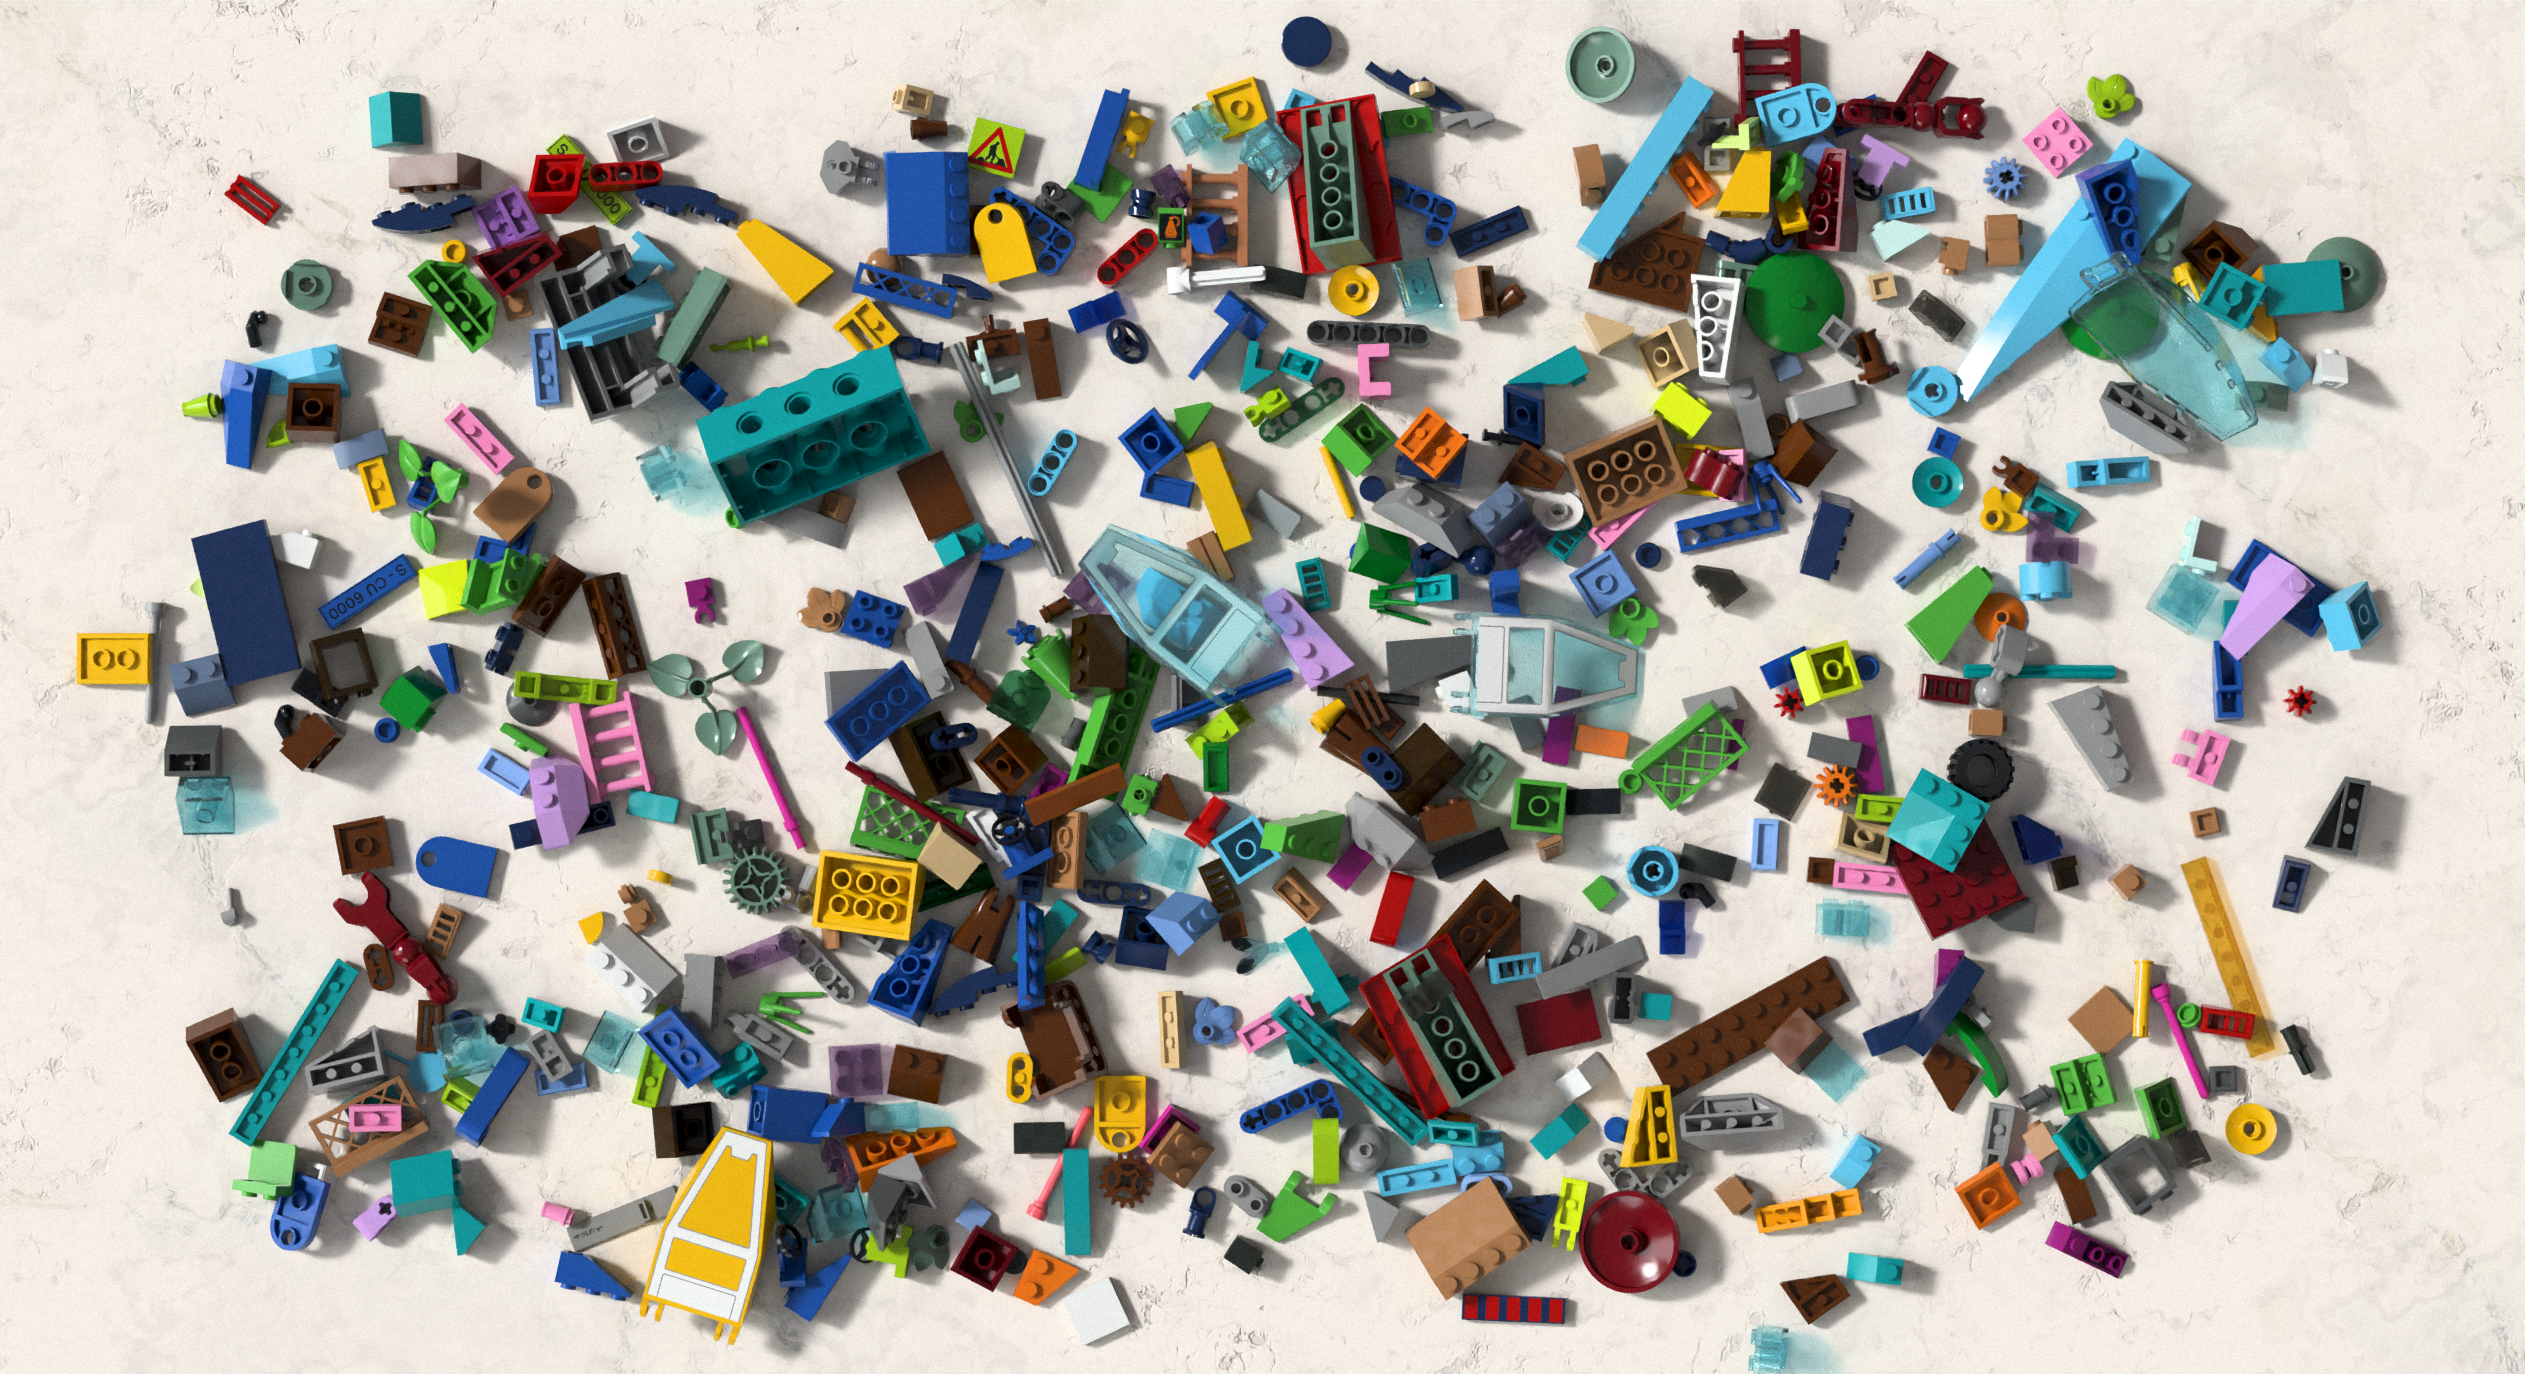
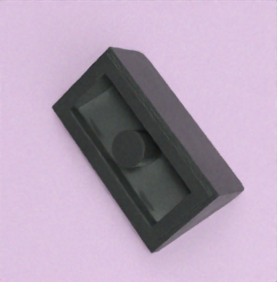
M1014 1123V1154L1063 1153L1066 1135L1065 1123Z

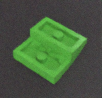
M2103 1052L2050 1066L2064 1116L2118 1101Z

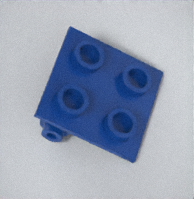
M857 590L840 633L866 641L869 644L872 643L883 649H889L892 646L893 637L905 606Z

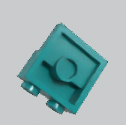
M2222 261L2196 308L2217 318V321L2238 332H2241L2243 328L2248 330L2256 317L2252 315V312L2256 305L2258 307L2262 306L2268 295L2264 292L2267 285Z

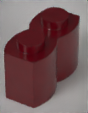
M1706 447L1705 450L1696 449L1683 476L1721 498L1732 500L1745 475L1739 469L1741 465L1730 459H1727L1726 462L1718 458L1720 453L1709 447Z

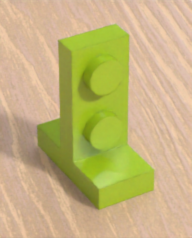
M1239 701L1221 711L1215 718L1187 737L1185 741L1198 759L1201 760L1203 758V742H1226L1255 720L1243 703Z

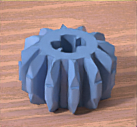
M2006 157L2000 159V164L1998 161L1993 160L1991 162L1992 168L1987 167L1984 171L1987 175L1991 176L1983 179V183H1991V186L1986 191L1989 193L1994 189L1996 191L1994 194L1995 199H1998L2001 193H2003L2005 201L2010 199V193L2016 198L2019 196L2017 189L2024 190L2026 187L2020 181L2027 179V175L2019 174L2024 166L2019 165L2015 168L2016 159L2014 158L2011 159L2009 164H2007ZM2004 173L2009 175L2007 179H2011L2006 184L2001 182L2003 178H1999Z

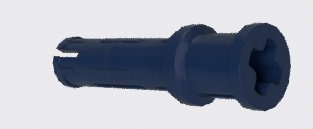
M952 786L948 795H951V797H948L949 803L994 809L997 814L1005 812L1017 814L1022 818L1026 812L1024 804L1027 801L1026 795L1016 797L1006 795V792L1002 791L997 794Z

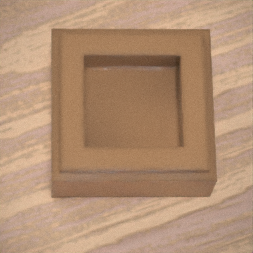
M2216 807L2189 812L2194 837L2221 832Z

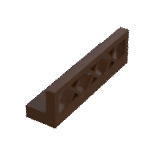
M620 572L596 576L582 582V588L608 679H618L628 674L647 670ZM613 579L616 589L614 594L607 591L605 581ZM615 604L622 610L620 619L614 615L613 607ZM621 629L628 632V643L621 640ZM628 653L635 657L637 667L629 668L627 661Z

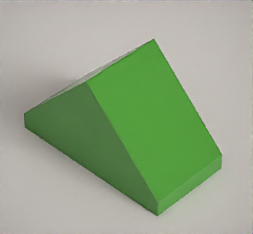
M1205 402L1174 409L1179 437L1186 448L1213 409L1212 403Z

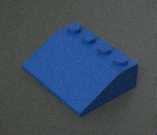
M941 151L885 154L888 256L960 258L970 254L968 152Z

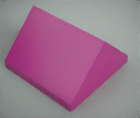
M1170 1103L1138 1146L1151 1154L1176 1120L1196 1134L1202 1127Z

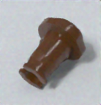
M1876 328L1852 336V339L1856 341L1857 352L1864 372L1857 376L1859 381L1866 380L1868 385L1878 383L1900 373L1896 361L1888 363L1882 344L1876 336Z

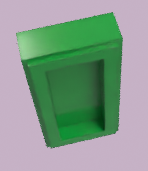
M1203 742L1204 792H1229V742Z

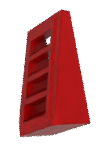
M2201 1004L2203 1016L2201 1022L2197 1025L2200 1032L2251 1040L2255 1014ZM2211 1013L2213 1014L2212 1023L2208 1025L2209 1014ZM2220 1015H2224L2222 1028L2218 1027ZM2235 1017L2233 1029L2231 1030L2229 1029L2230 1018ZM2241 1018L2245 1019L2243 1032L2239 1031Z

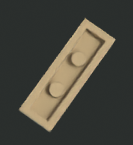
M1183 991L1158 992L1162 1068H1187Z

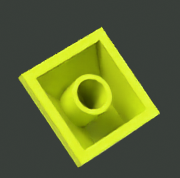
M467 559L417 570L428 620L470 611L460 606L469 572Z

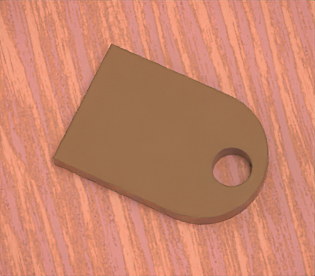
M533 467L516 469L473 511V514L511 546L550 505L553 497L551 482L539 469ZM533 479H542L540 487L536 489L529 487Z

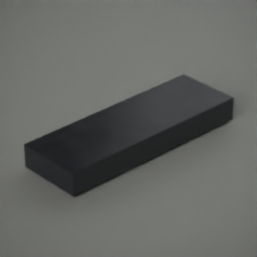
M1500 826L1434 853L1433 856L1435 858L1431 863L1439 880L1509 850Z

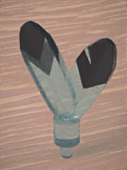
M1242 937L1233 939L1231 944L1236 950L1249 953L1238 963L1236 972L1238 974L1249 972L1268 954L1278 952L1279 948L1285 947V943H1278L1276 941L1265 944Z

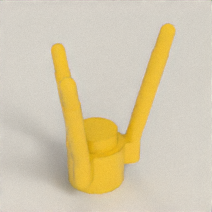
M2191 262L2180 264L2171 269L2174 276L2170 277V281L2173 286L2179 322L2183 318L2178 284L2180 283L2181 287L2189 285L2197 302H2199L2201 296L2194 282H2197L2203 293L2207 288L2200 278L2196 267L2193 268Z

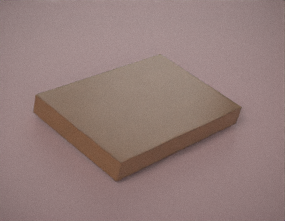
M1068 812L1051 819L1049 847L1054 856L1048 859L1047 887L1083 889L1088 812Z

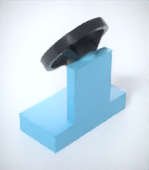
M637 231L631 237L640 246L632 255L634 267L618 279L621 280L624 286L629 287L631 291L635 288V284L639 286L641 283H646V278L659 264L671 275L678 267L640 231ZM615 281L611 283L615 291L619 294L623 295L627 293L626 291L622 290L616 284Z

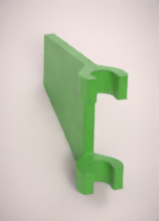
M1294 1170L1256 1229L1278 1243L1327 1215L1337 1197L1328 1192L1321 1205L1316 1207L1293 1191L1303 1176Z

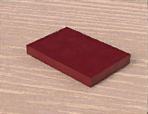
M1590 988L1515 1006L1527 1056L1602 1039Z

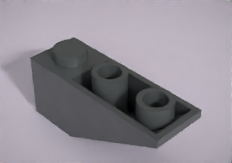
M2025 896L2023 901L1991 914L1986 918L2007 931L2034 933L2037 903L2030 902L2031 897Z

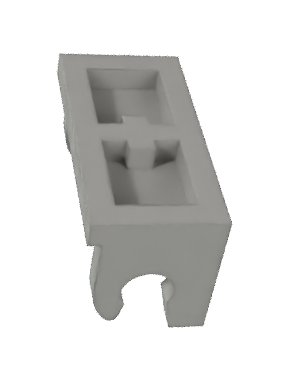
M1171 675L1172 712L1200 702L1199 687L1183 675ZM1200 717L1174 727H1200Z

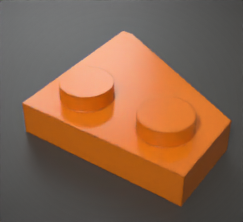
M1034 1248L1013 1296L1037 1306L1077 1274L1079 1268Z

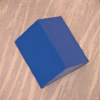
M1155 407L1118 437L1148 478L1176 459L1186 448Z

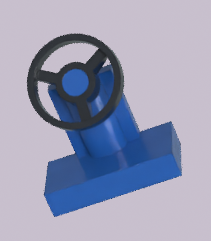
M1008 814L998 818L991 829L993 839L1002 846L1012 867L1002 872L1006 882L1054 856L1050 847L1035 854L1026 837L1028 831L1027 824L1021 816L1015 814ZM1015 819L1012 824L1005 825L1003 829H996L1001 822ZM1019 822L1023 823L1024 830L1022 828L1017 829ZM995 834L1003 837L999 839L995 836Z
M783 1223L776 1229L780 1287H806L807 1238H802L800 1232L792 1224ZM787 1228L793 1232L796 1238H793L792 1235L788 1233Z

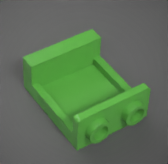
M507 548L503 560L490 565L478 558L471 560L460 606L482 616L518 603L529 557L513 548Z

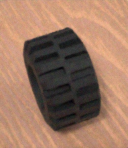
M1989 739L1967 741L1958 746L1954 754H1951L1949 758L1950 763L1947 765V770H1949L1948 781L1985 803L1999 799L2004 792L2009 790V785L2014 780L2012 775L2015 772V766H2012V756H2009L2007 754L2008 750L2005 747H2001L2000 743L1996 741H1990ZM1975 756H1985L1994 765L1995 774L1993 780L1985 786L1974 785L1967 776L1968 762Z

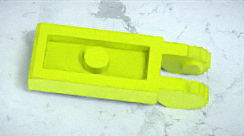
M1562 1176L1553 1223L1555 1228L1551 1243L1552 1248H1557L1560 1242V1231L1565 1229L1570 1230L1566 1244L1567 1251H1573L1576 1233L1579 1232L1588 1181Z

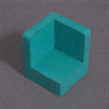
M1641 993L1638 1018L1670 1021L1672 995Z

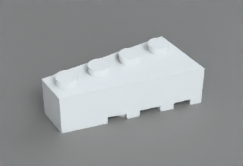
M1691 274L1696 319L1695 330L1697 331L1699 376L1705 383L1731 386L1746 285L1741 279Z

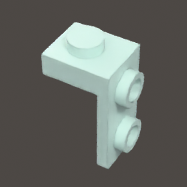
M982 339L978 340L979 349L974 350L978 365L983 364L985 371L981 372L984 387L989 386L992 395L1001 392L1009 393L1016 388H1020L1021 383L1017 367L992 373Z
M2194 516L2191 521L2188 520L2186 523L2184 535H2187L2186 545L2181 546L2179 560H2182L2181 567L2192 569V574L2207 577V573L2211 574L2216 571L2217 562L2193 556L2201 521L2200 516Z

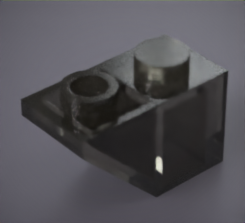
M1696 565L1691 569L1694 573L1691 575L1692 579L1699 588L1704 586L1709 593L1706 597L1714 608L1719 606L1722 610L1748 591L1733 570L1704 565Z

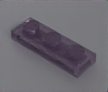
M792 927L725 954L722 957L733 980L796 955L803 950Z

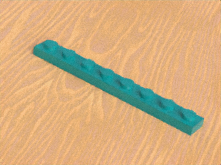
M337 958L228 1134L249 1147L253 1146L361 971Z
M1290 996L1271 1012V1017L1412 1147L1429 1133L1428 1124Z

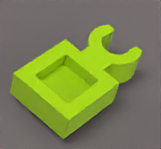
M1276 385L1256 399L1259 403L1258 405L1250 406L1243 412L1253 427H1257L1266 416L1272 420L1292 405L1278 385Z

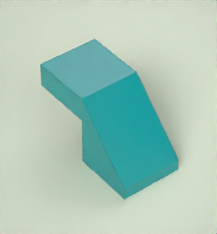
M1573 1102L1557 1118L1543 1127L1530 1142L1543 1158L1547 1160L1590 1123V1120Z

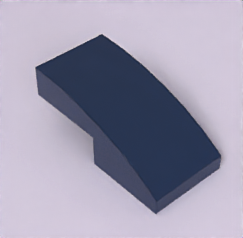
M943 273L942 285L967 289V299L993 302L992 293L981 285L963 277Z

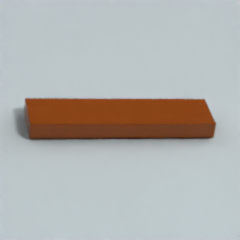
M1116 763L1029 799L1024 804L1033 826H1037L1126 789L1128 785L1120 764Z

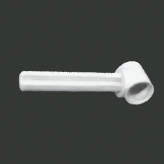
M1264 266L1192 272L1189 267L1167 268L1168 295L1190 294L1193 291V287L1266 280V269Z

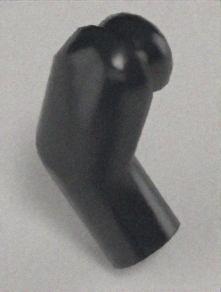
M1687 882L1682 884L1679 889V895L1682 899H1699L1706 909L1716 902L1702 883Z

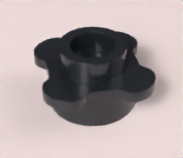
M497 1014L495 1020L485 1027V1032L495 1038L497 1044H504L506 1038L516 1031V1026L510 1024L504 1014ZM499 1027L503 1028L501 1032L498 1030Z

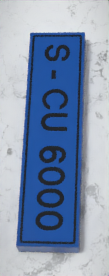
M402 553L319 607L318 611L329 628L334 630L418 576L406 555Z

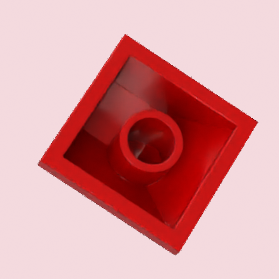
M585 154L536 155L528 192V198L536 214H561L578 199L586 160Z

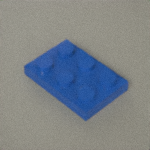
M675 1004L645 1024L637 1032L687 1089L719 1069L725 1062Z

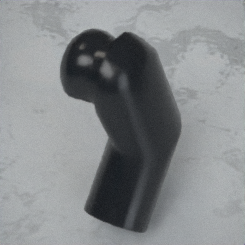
M263 310L259 312L253 311L247 321L245 329L250 348L262 346L259 326L268 321L267 314Z
M289 704L279 708L274 720V725L283 740L290 733L294 734L290 725L295 709Z

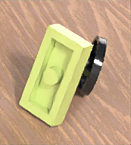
M1749 117L1740 123L1739 135H1723L1725 127L1728 125L1724 121L1699 140L1697 145L1701 147L1703 144H1712V148L1750 150L1761 143L1760 117Z

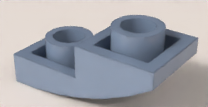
M384 429L371 431L332 445L339 470H345L357 465V463L391 453Z

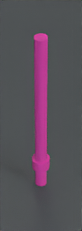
M741 707L736 712L785 820L783 823L787 832H790L797 850L802 849L807 845L799 829L801 827L800 822L791 811L746 707Z

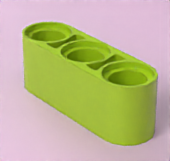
M1313 1118L1314 1185L1339 1184L1338 1118Z

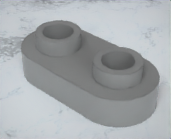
M1232 1175L1226 1179L1224 1183L1225 1195L1247 1215L1257 1218L1267 1212L1269 1206L1267 1197L1241 1175ZM1235 1183L1241 1185V1191L1238 1193H1234L1231 1189ZM1253 1200H1258L1261 1203L1259 1209L1255 1210L1251 1207Z

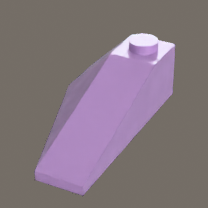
M2270 553L2252 571L2245 591L2242 593L2238 606L2231 616L2219 643L2238 661L2315 585L2296 566Z

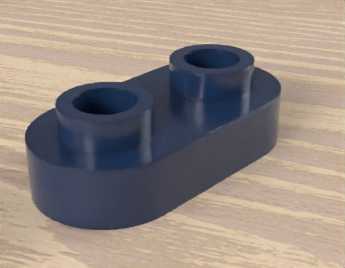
M1371 746L1363 751L1361 755L1363 767L1384 790L1393 792L1402 787L1404 774L1383 749ZM1372 755L1378 756L1375 762L1369 761ZM1393 773L1394 778L1390 781H1387V774Z

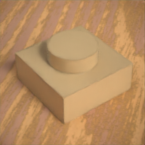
M1892 271L1866 277L1871 302L1897 297Z

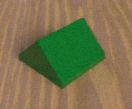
M1362 522L1348 571L1390 585L1395 584L1412 564L1408 537Z

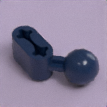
M1427 542L1416 548L1412 559L1411 571L1415 576L1425 578L1450 567L1453 562L1464 564L1469 574L1475 577H1484L1493 571L1496 560L1492 550L1483 545L1471 547L1469 550H1465L1459 558H1456Z

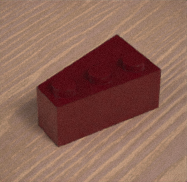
M550 229L479 251L472 256V259L501 297L504 298L563 255L568 248L556 232Z

